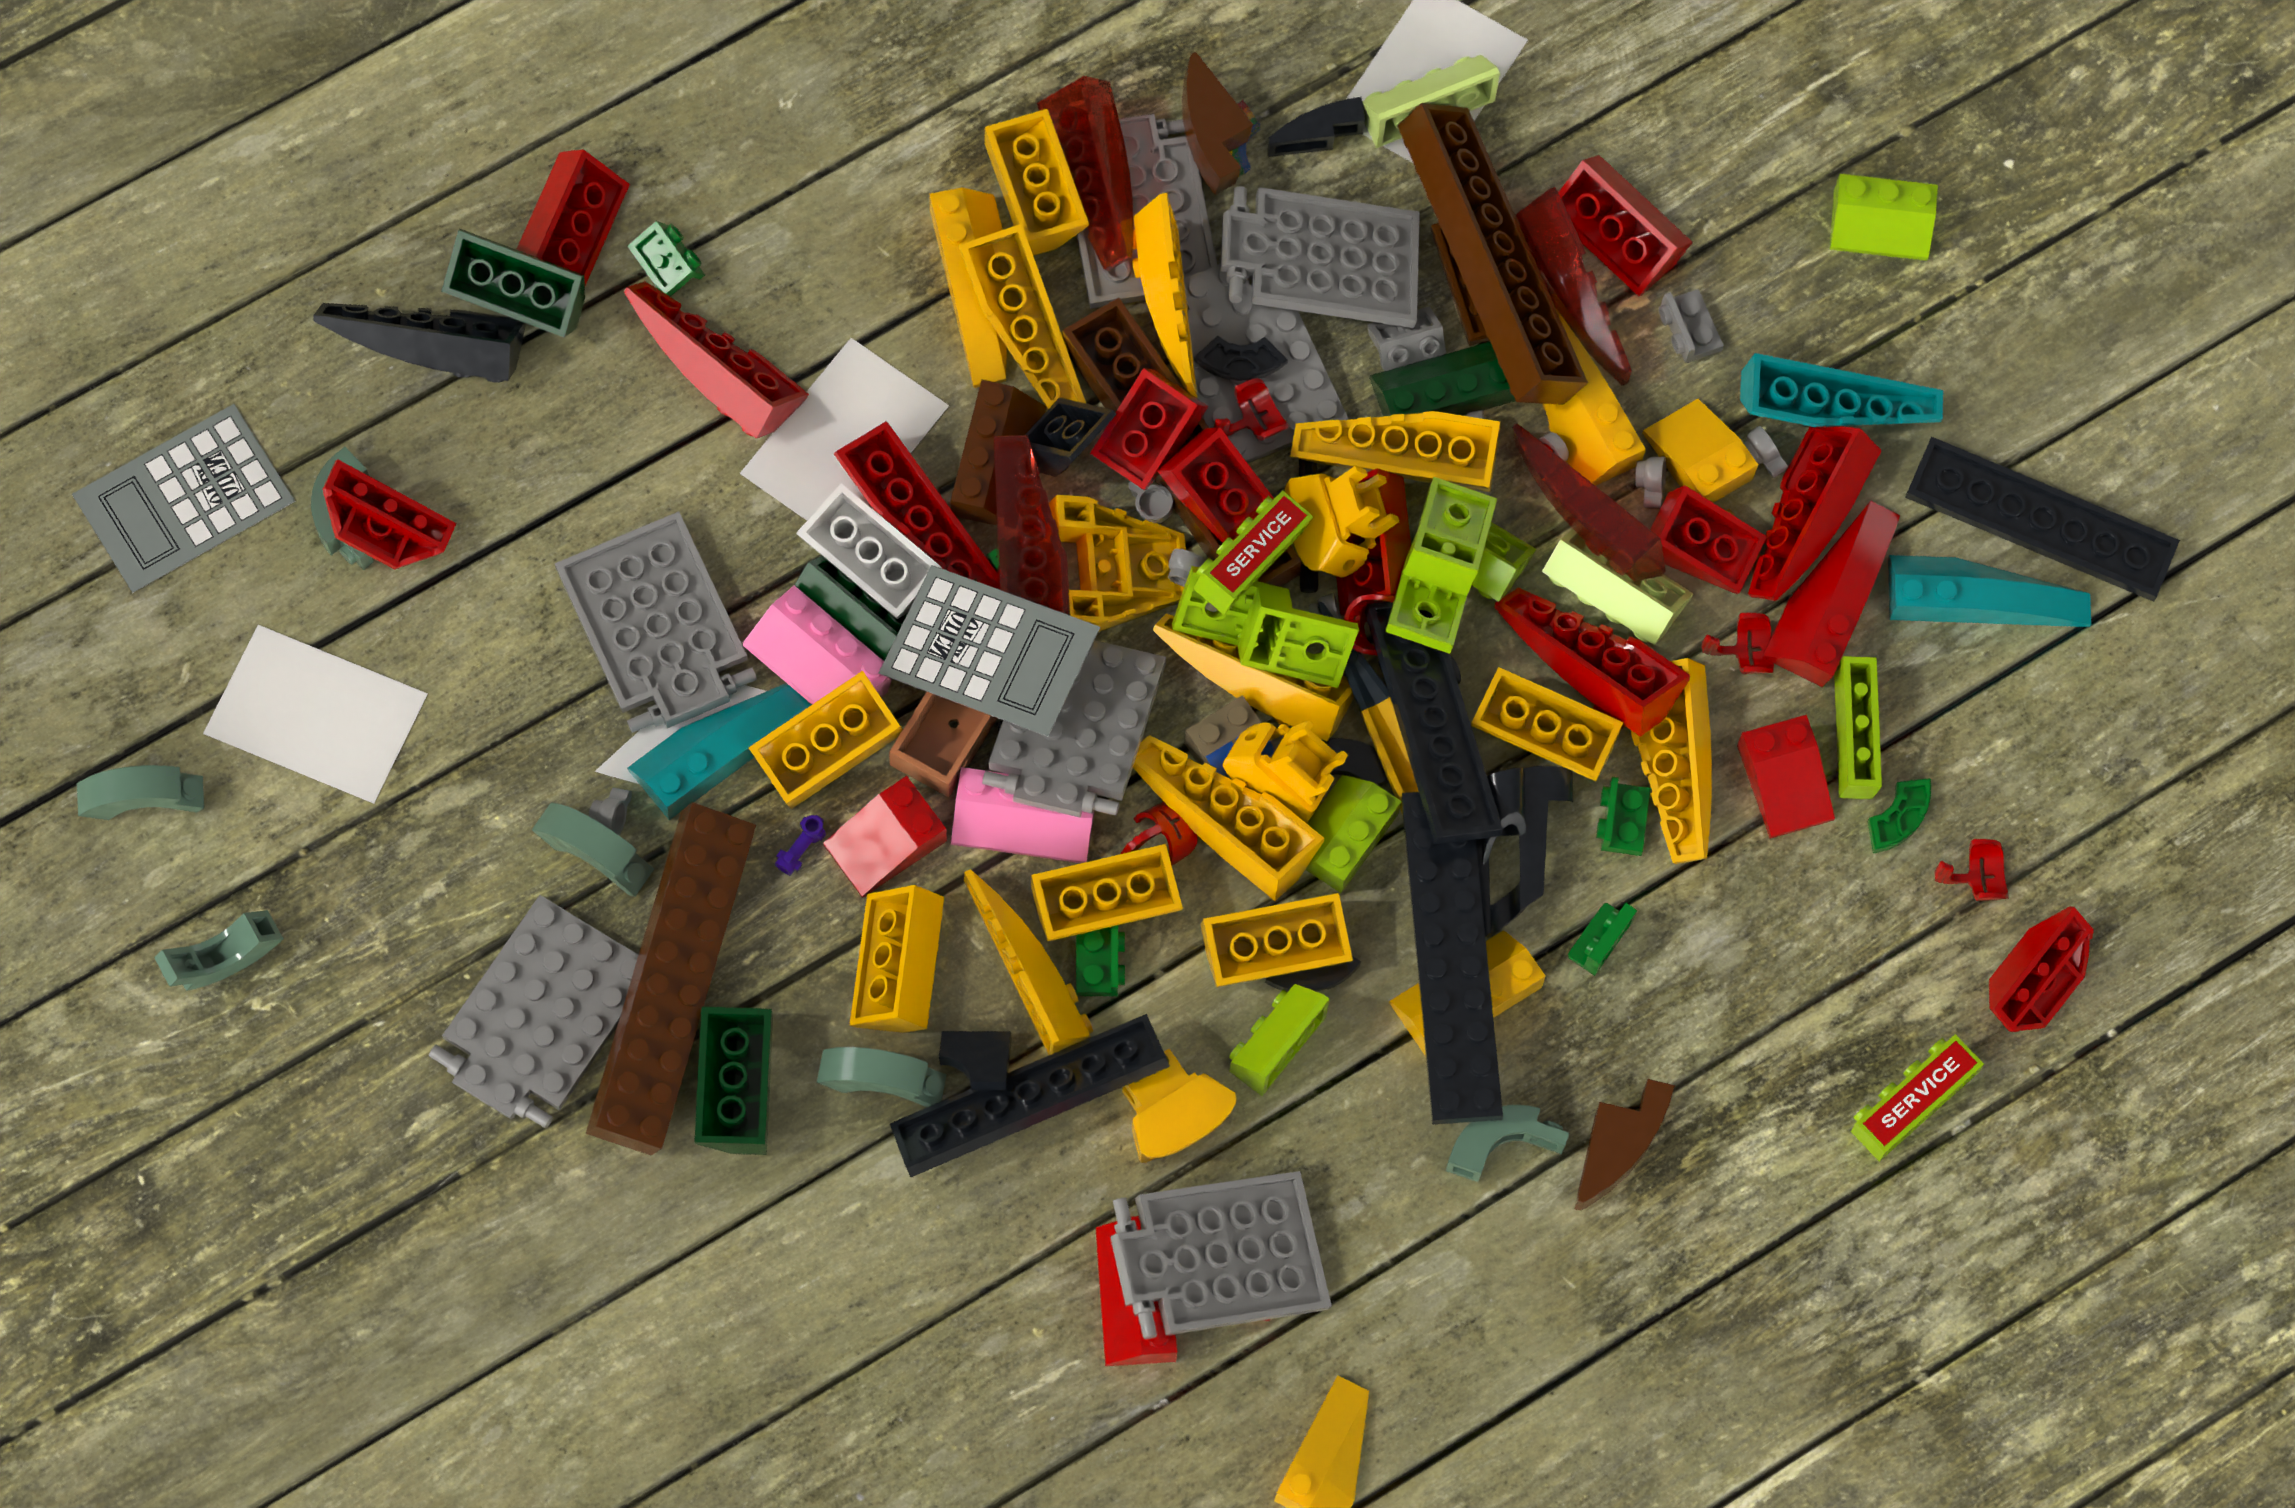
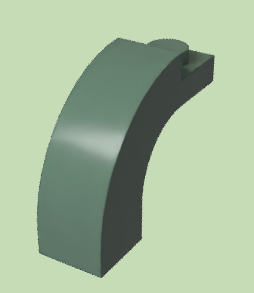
M343 447L328 460L315 480L311 495L312 517L318 536L327 552L332 556L339 550L349 564L353 565L356 562L365 570L374 562L373 558L335 538L322 490L337 459L369 476L363 464L346 447Z
M163 765L130 766L96 773L77 783L78 816L110 820L122 812L147 807L199 812L204 809L203 776L180 773V767Z
M550 803L532 829L535 834L554 850L570 853L594 866L629 896L636 897L654 871L652 866L635 853L637 849L595 819L568 806Z
M268 910L243 913L227 929L204 942L187 947L163 949L154 958L170 987L183 985L185 990L188 991L221 981L250 966L283 940V937Z
M837 1047L823 1050L817 1083L842 1093L875 1091L892 1094L929 1107L941 1102L946 1074L927 1067L928 1062L899 1053L861 1047Z
M1528 1105L1502 1106V1120L1470 1122L1464 1128L1454 1144L1445 1171L1479 1182L1486 1159L1498 1146L1511 1141H1522L1562 1154L1569 1132L1563 1131V1127L1555 1122H1537L1541 1108Z

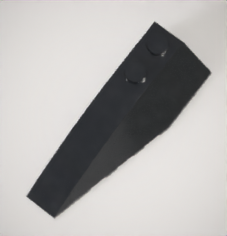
M322 303L313 316V321L378 353L410 364L450 372L457 377L478 376L495 383L509 381L516 370L526 323L506 316L450 309L449 316L431 315L432 308H418V312L409 314L401 313L398 307L385 306L370 312L367 305Z

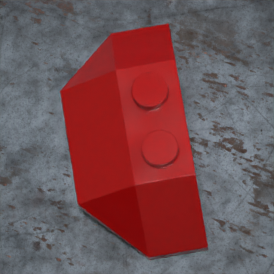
M339 459L335 461L322 489L335 538L395 570L442 554L457 524Z
M2069 906L2029 928L1990 977L1989 1009L2009 1032L2045 1028L2085 978L2090 939L2093 937L2094 929L2075 907Z

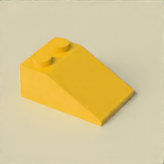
M1699 399L1692 401L1642 432L1659 457H1666V467L1679 486L1685 485L1713 503L1752 481L1755 476L1758 463L1744 443Z

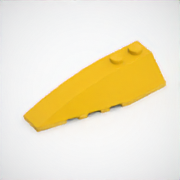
M963 187L929 194L930 213L973 388L980 387L981 379L996 383L1006 382L1007 347L980 307L959 248L960 244L1003 230L995 197L993 194Z
M1162 193L1133 216L1135 229L1130 230L1129 234L1132 249H1137L1138 258H1133V269L1135 277L1141 278L1152 320L1161 345L1175 374L1185 390L1198 398L1179 229L1167 193Z
M1019 224L960 244L959 248L982 311L1047 409L1059 398L1086 403L1023 225Z
M1558 312L1588 384L1564 405H1542L1548 418L1549 431L1559 435L1565 442L1569 452L1568 460L1565 462L1584 492L1635 468L1637 461H1643L1646 449L1598 367Z
M1429 411L1406 415L1395 414L1383 417H1361L1349 420L1296 423L1290 457L1348 469L1358 466L1366 469L1367 472L1379 468L1403 476L1404 479L1431 483L1433 477H1437L1472 490L1491 492L1500 421Z
M1167 613L1155 624L1153 631L1179 656L1209 680L1236 698L1243 695L1250 706L1273 717L1279 724L1294 727L1309 720L1314 724L1311 731L1321 740L1328 741L1337 731L1354 698L1345 676H1342L1339 687L1336 688L1243 666L1240 664L1237 645L1174 631L1172 629L1174 616Z
M1689 658L1670 661L1688 673L1690 680L1665 719L1641 737L1631 731L1634 745L1638 747L1642 758L1641 766L1643 773L1648 777L1652 789L1650 794L1654 806L1658 808L1662 820L1660 825L1674 864L1707 859L1710 833L1712 756L1705 665Z
M1150 735L1140 743L1133 768L1167 806L1174 810L1189 825L1191 830L1225 861L1274 901L1299 880L1323 844V836L1272 795L1265 792L1260 794L1246 787L1247 783L1237 778L1232 780L1216 772L1217 768L1205 762L1201 765L1189 759L1187 753Z
M971 869L965 871L964 883L1048 1055L1090 1038L1093 1028L1085 1013L1080 1015L1075 1005L1079 1000L1072 984L1065 985L1060 973L1041 943L1002 897Z

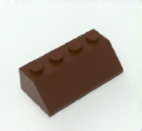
M981 379L951 497V510L959 518L1016 530L1032 469V464L1016 444L1046 413V406L1014 386Z

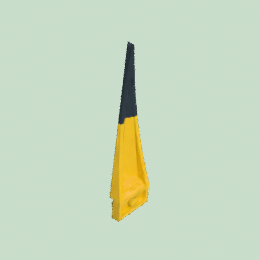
M1319 601L1318 609L1320 614L1334 618L1325 604ZM1352 649L1344 673L1396 798L1401 800L1402 793L1419 791L1389 691L1363 655Z

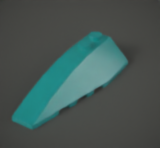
M1758 353L1753 354L1741 371L1740 401L1751 415L1812 427L1934 423L1943 420V390Z
M1888 556L1889 620L2071 627L2091 626L2090 593L1957 557Z
M787 683L681 727L627 767V769L668 820H671L690 803L698 800L753 759L754 755L749 749L750 746L812 704Z

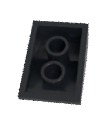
M1059 398L1016 445L1038 473L1056 477L1069 467L1117 414L1112 409Z

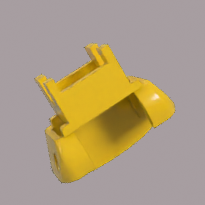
M1354 466L1338 478L1320 473L1289 479L1285 485L1284 492L1313 516L1303 533L1293 542L1297 554L1305 566L1315 572L1323 571L1342 578L1356 572L1364 564L1369 554L1368 548L1372 549L1376 545L1375 538L1399 523L1398 516L1386 514L1378 489L1387 483L1385 476L1377 474L1363 483H1358L1368 474L1366 469ZM1350 533L1365 538V541L1359 545L1349 543L1346 540Z
M1309 720L1292 728H1289L1286 724H1280L1277 728L1271 723L1263 722L1247 728L1239 735L1225 758L1223 767L1232 780L1237 778L1247 783L1246 787L1260 794L1265 792L1272 795L1305 823H1308L1335 779L1330 773L1334 768L1345 762L1348 754L1345 751L1336 753L1311 731L1314 724ZM1284 735L1271 758L1268 755H1261L1268 741Z
M1170 1048L1164 1051L1170 1067L1122 1088L1123 1094L1137 1113L1132 1119V1133L1141 1163H1147L1155 1158L1175 1154L1199 1141L1220 1126L1232 1113L1236 1105V1093L1206 1073L1198 1076L1194 1072L1188 1076Z

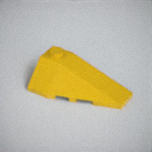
M1337 1375L1276 1493L1275 1502L1286 1508L1352 1507L1355 1500L1369 1397L1368 1390Z

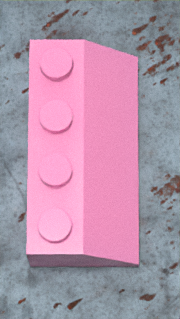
M795 585L769 607L743 642V646L811 704H814L861 671L866 674L881 698L888 692L892 678L878 674L884 663L880 657Z
M961 767L955 802L951 845L1075 863L1087 862L1095 811L1092 814L1082 812L1081 818L1016 803L1013 802L1014 795L1005 793V789L982 784L985 770ZM993 772V773H997V774H1001V775H1006V776L1009 775V774H1005V773Z

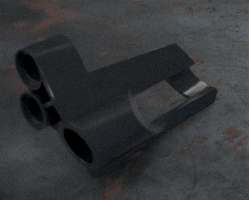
M1518 767L1487 776L1503 827L1500 836H1519L1520 883L1502 899L1490 905L1489 857L1496 837L1475 839L1485 937L1487 938L1507 926L1526 907L1544 894L1548 802H1573V771L1565 767Z

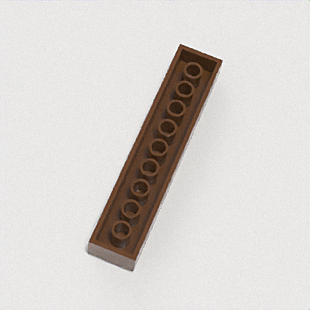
M1421 103L1398 125V128L1402 135L1403 143L1414 163L1415 171L1420 177L1427 193V198L1436 214L1438 224L1448 242L1450 252L1461 272L1462 280L1473 300L1475 310L1479 314L1486 330V335L1498 358V363L1510 386V391L1516 402L1564 405L1587 385L1588 381L1470 111L1465 107Z
M1119 297L1062 331V337L1069 357L1102 405L1107 409H1112L1115 413L1143 368L1156 370L1181 387ZM1201 418L1190 437L1177 453L1205 428H1209L1203 418ZM1159 474L1155 482L1169 490L1173 499V508L1206 556L1214 561L1219 556L1216 551L1223 543L1176 497ZM1290 545L1257 581L1281 587L1300 576L1302 560Z
M694 802L681 811L586 1134L650 1156L662 1149L701 1017V1007H704L756 824Z

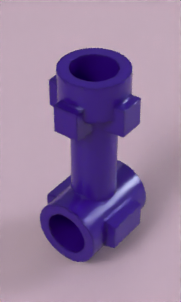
M810 815L802 819L800 827L803 832L788 852L781 849L776 855L777 861L774 865L780 871L791 876L794 871L798 872L802 863L799 859L811 843L822 841L826 836V832L823 829V819L818 815Z

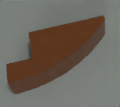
M1194 52L1190 55L1183 83V124L1193 159L1203 179L1214 195H1217L1236 184L1241 166L1231 155L1230 151L1249 141L1253 123L1198 53Z
M1647 1079L1639 1111L1599 1102L1595 1112L1574 1207L1575 1210L1582 1211L1611 1192L1640 1162L1656 1137L1669 1108L1675 1085Z

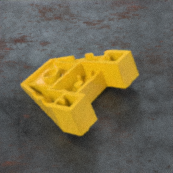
M1056 495L1042 509L1045 541L1076 543L1080 590L1065 589L1051 603V609L1100 626L1098 631L1100 632L1179 603L1184 587L1169 580L1168 575L1170 573L1169 560L1173 549L1186 550L1183 533L1147 521L1146 519L1140 521L1128 516L1124 510L1119 508L1112 510L1099 505L1098 500L1086 496Z

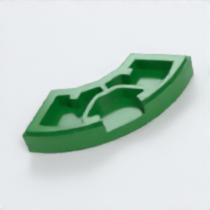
M1931 778L1897 782L1895 785V799L1892 805L1882 814L1869 817L1867 822L1873 853L1887 851L1900 845L1918 829L1930 804Z

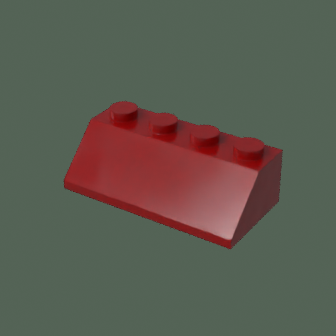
M584 149L559 152L516 250L583 274L586 286L630 184Z
M1600 155L1582 160L1546 207V210L1638 296H1642L1670 271L1693 243Z
M1379 468L1367 472L1368 475L1358 483H1363L1377 474L1385 476L1387 483L1378 489L1386 514L1398 516L1399 523L1375 538L1376 545L1372 549L1368 548L1369 554L1367 559L1356 572L1342 578L1336 576L1340 614L1344 616L1348 606L1359 596L1368 594H1390L1396 596L1405 560L1411 548L1404 477ZM1350 533L1346 541L1359 545L1365 541V538ZM1378 600V601H1376L1375 603L1389 602V601Z
M1131 1216V1220L1136 1222L1137 1230H1142L1139 1216ZM1117 1221L1096 1227L1105 1367L1176 1362V1334L1165 1335L1158 1301L1154 1302L1155 1312L1152 1313L1157 1337L1151 1339H1143L1139 1317L1134 1315L1132 1305H1125L1110 1238L1116 1234L1115 1225L1118 1224Z

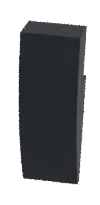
M1362 97L1340 100L1320 106L1285 124L1268 138V157L1333 150L1334 137L1363 134L1365 116Z

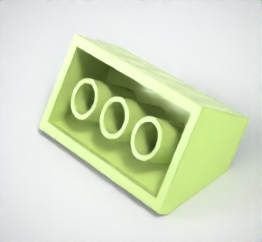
M1482 55L1473 58L1464 57L1456 61L1453 66L1443 70L1436 68L1415 81L1405 80L1396 85L1392 90L1384 93L1375 92L1370 94L1362 101L1365 126L1376 148L1401 139L1402 135L1398 125L1421 103L1465 107L1472 111L1495 102L1500 72L1493 63Z
M1583 521L1560 539L1542 570L1555 585L1568 588L1577 594L1581 602L1597 607L1605 613L1610 621L1616 624H1623L1632 630L1639 640L1647 643L1650 642L1653 645L1667 633L1693 596L1692 592Z

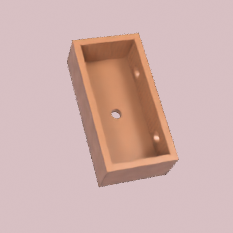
M926 692L889 751L890 766L949 798L959 782L961 767L967 768L998 718ZM956 721L959 725L956 728H951L949 723Z

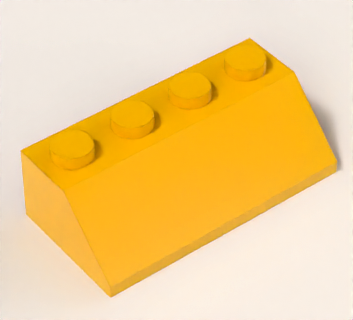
M1048 109L985 127V146L1014 226L1023 225L1033 256L1059 248L1089 226Z
M1498 667L1471 722V726L1594 781L1598 779L1623 725V722L1500 667Z
M861 671L750 746L749 749L784 802L793 809L898 738L903 729L866 674Z
M1166 844L1031 875V889L1036 909L1048 941L1183 910Z
M917 885L867 894L849 1026L899 1033L927 1029L944 904L943 896Z
M1339 893L1205 918L1201 922L1206 955L1216 987L1353 961Z
M1504 930L1486 941L1493 1018L1541 989L1546 977L1527 948ZM1419 983L1391 999L1389 1004L1426 1057Z

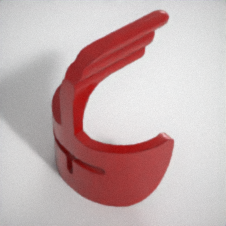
M1255 378L1243 382L1234 388L1242 419L1230 424L1228 418H1218L1215 420L1213 427L1221 428L1227 436L1247 427L1258 440L1263 441L1289 428V425L1274 404L1264 381L1260 378ZM1249 400H1251L1257 414L1267 412V414L1260 417L1266 430L1263 429L1254 415L1248 402Z
M1368 594L1359 596L1351 602L1346 610L1344 620L1358 623L1359 628L1352 649L1363 654L1377 655L1376 648L1368 641L1365 634L1364 625L1367 622L1365 608L1367 604L1375 603L1378 600L1394 602L1396 596L1390 594Z
M1740 613L1737 622L1736 645L1722 646L1720 645L1719 638L1707 634L1701 644L1702 653L1713 656L1735 655L1742 674L1774 673V663L1762 658L1771 639L1770 618L1761 613ZM1748 632H1751V648L1761 649V651H1752L1753 665H1750Z
M1163 801L1138 813L1133 818L1136 823L1149 818L1156 825L1134 837L1132 841L1127 843L1120 854L1137 851L1147 841L1162 833L1167 839L1169 858L1173 866L1192 853L1197 845L1198 837L1189 825ZM1178 819L1179 821L1175 822L1172 826L1170 822Z
M1971 840L1969 847V871L1966 874L1953 873V865L1944 861H1940L1934 871L1935 881L1938 883H1968L1976 901L2009 899L2004 874L2003 848L1997 840ZM1980 859L1983 860L1984 876H1994V878L1985 879L1987 892H1984L1982 886Z

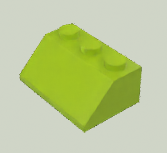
M1840 174L1833 196L1830 250L1927 261L1936 218L1938 185Z
M1450 512L1453 517L1464 519L1461 514ZM1491 522L1480 566L1472 586L1477 588L1478 592L1485 598L1495 599L1499 602L1510 591L1537 549Z
M1342 775L1307 823L1324 837V842L1305 870L1339 893H1342L1398 816L1402 801L1374 782Z
M1294 984L1288 992L1283 989L1273 1001L1271 1006L1274 1007V1010L1267 1018L1262 1015L1251 1028L1250 1032L1253 1035L1246 1044L1242 1041L1239 1042L1231 1052L1229 1058L1232 1061L1229 1072L1263 1096L1326 1019L1330 999L1324 994Z

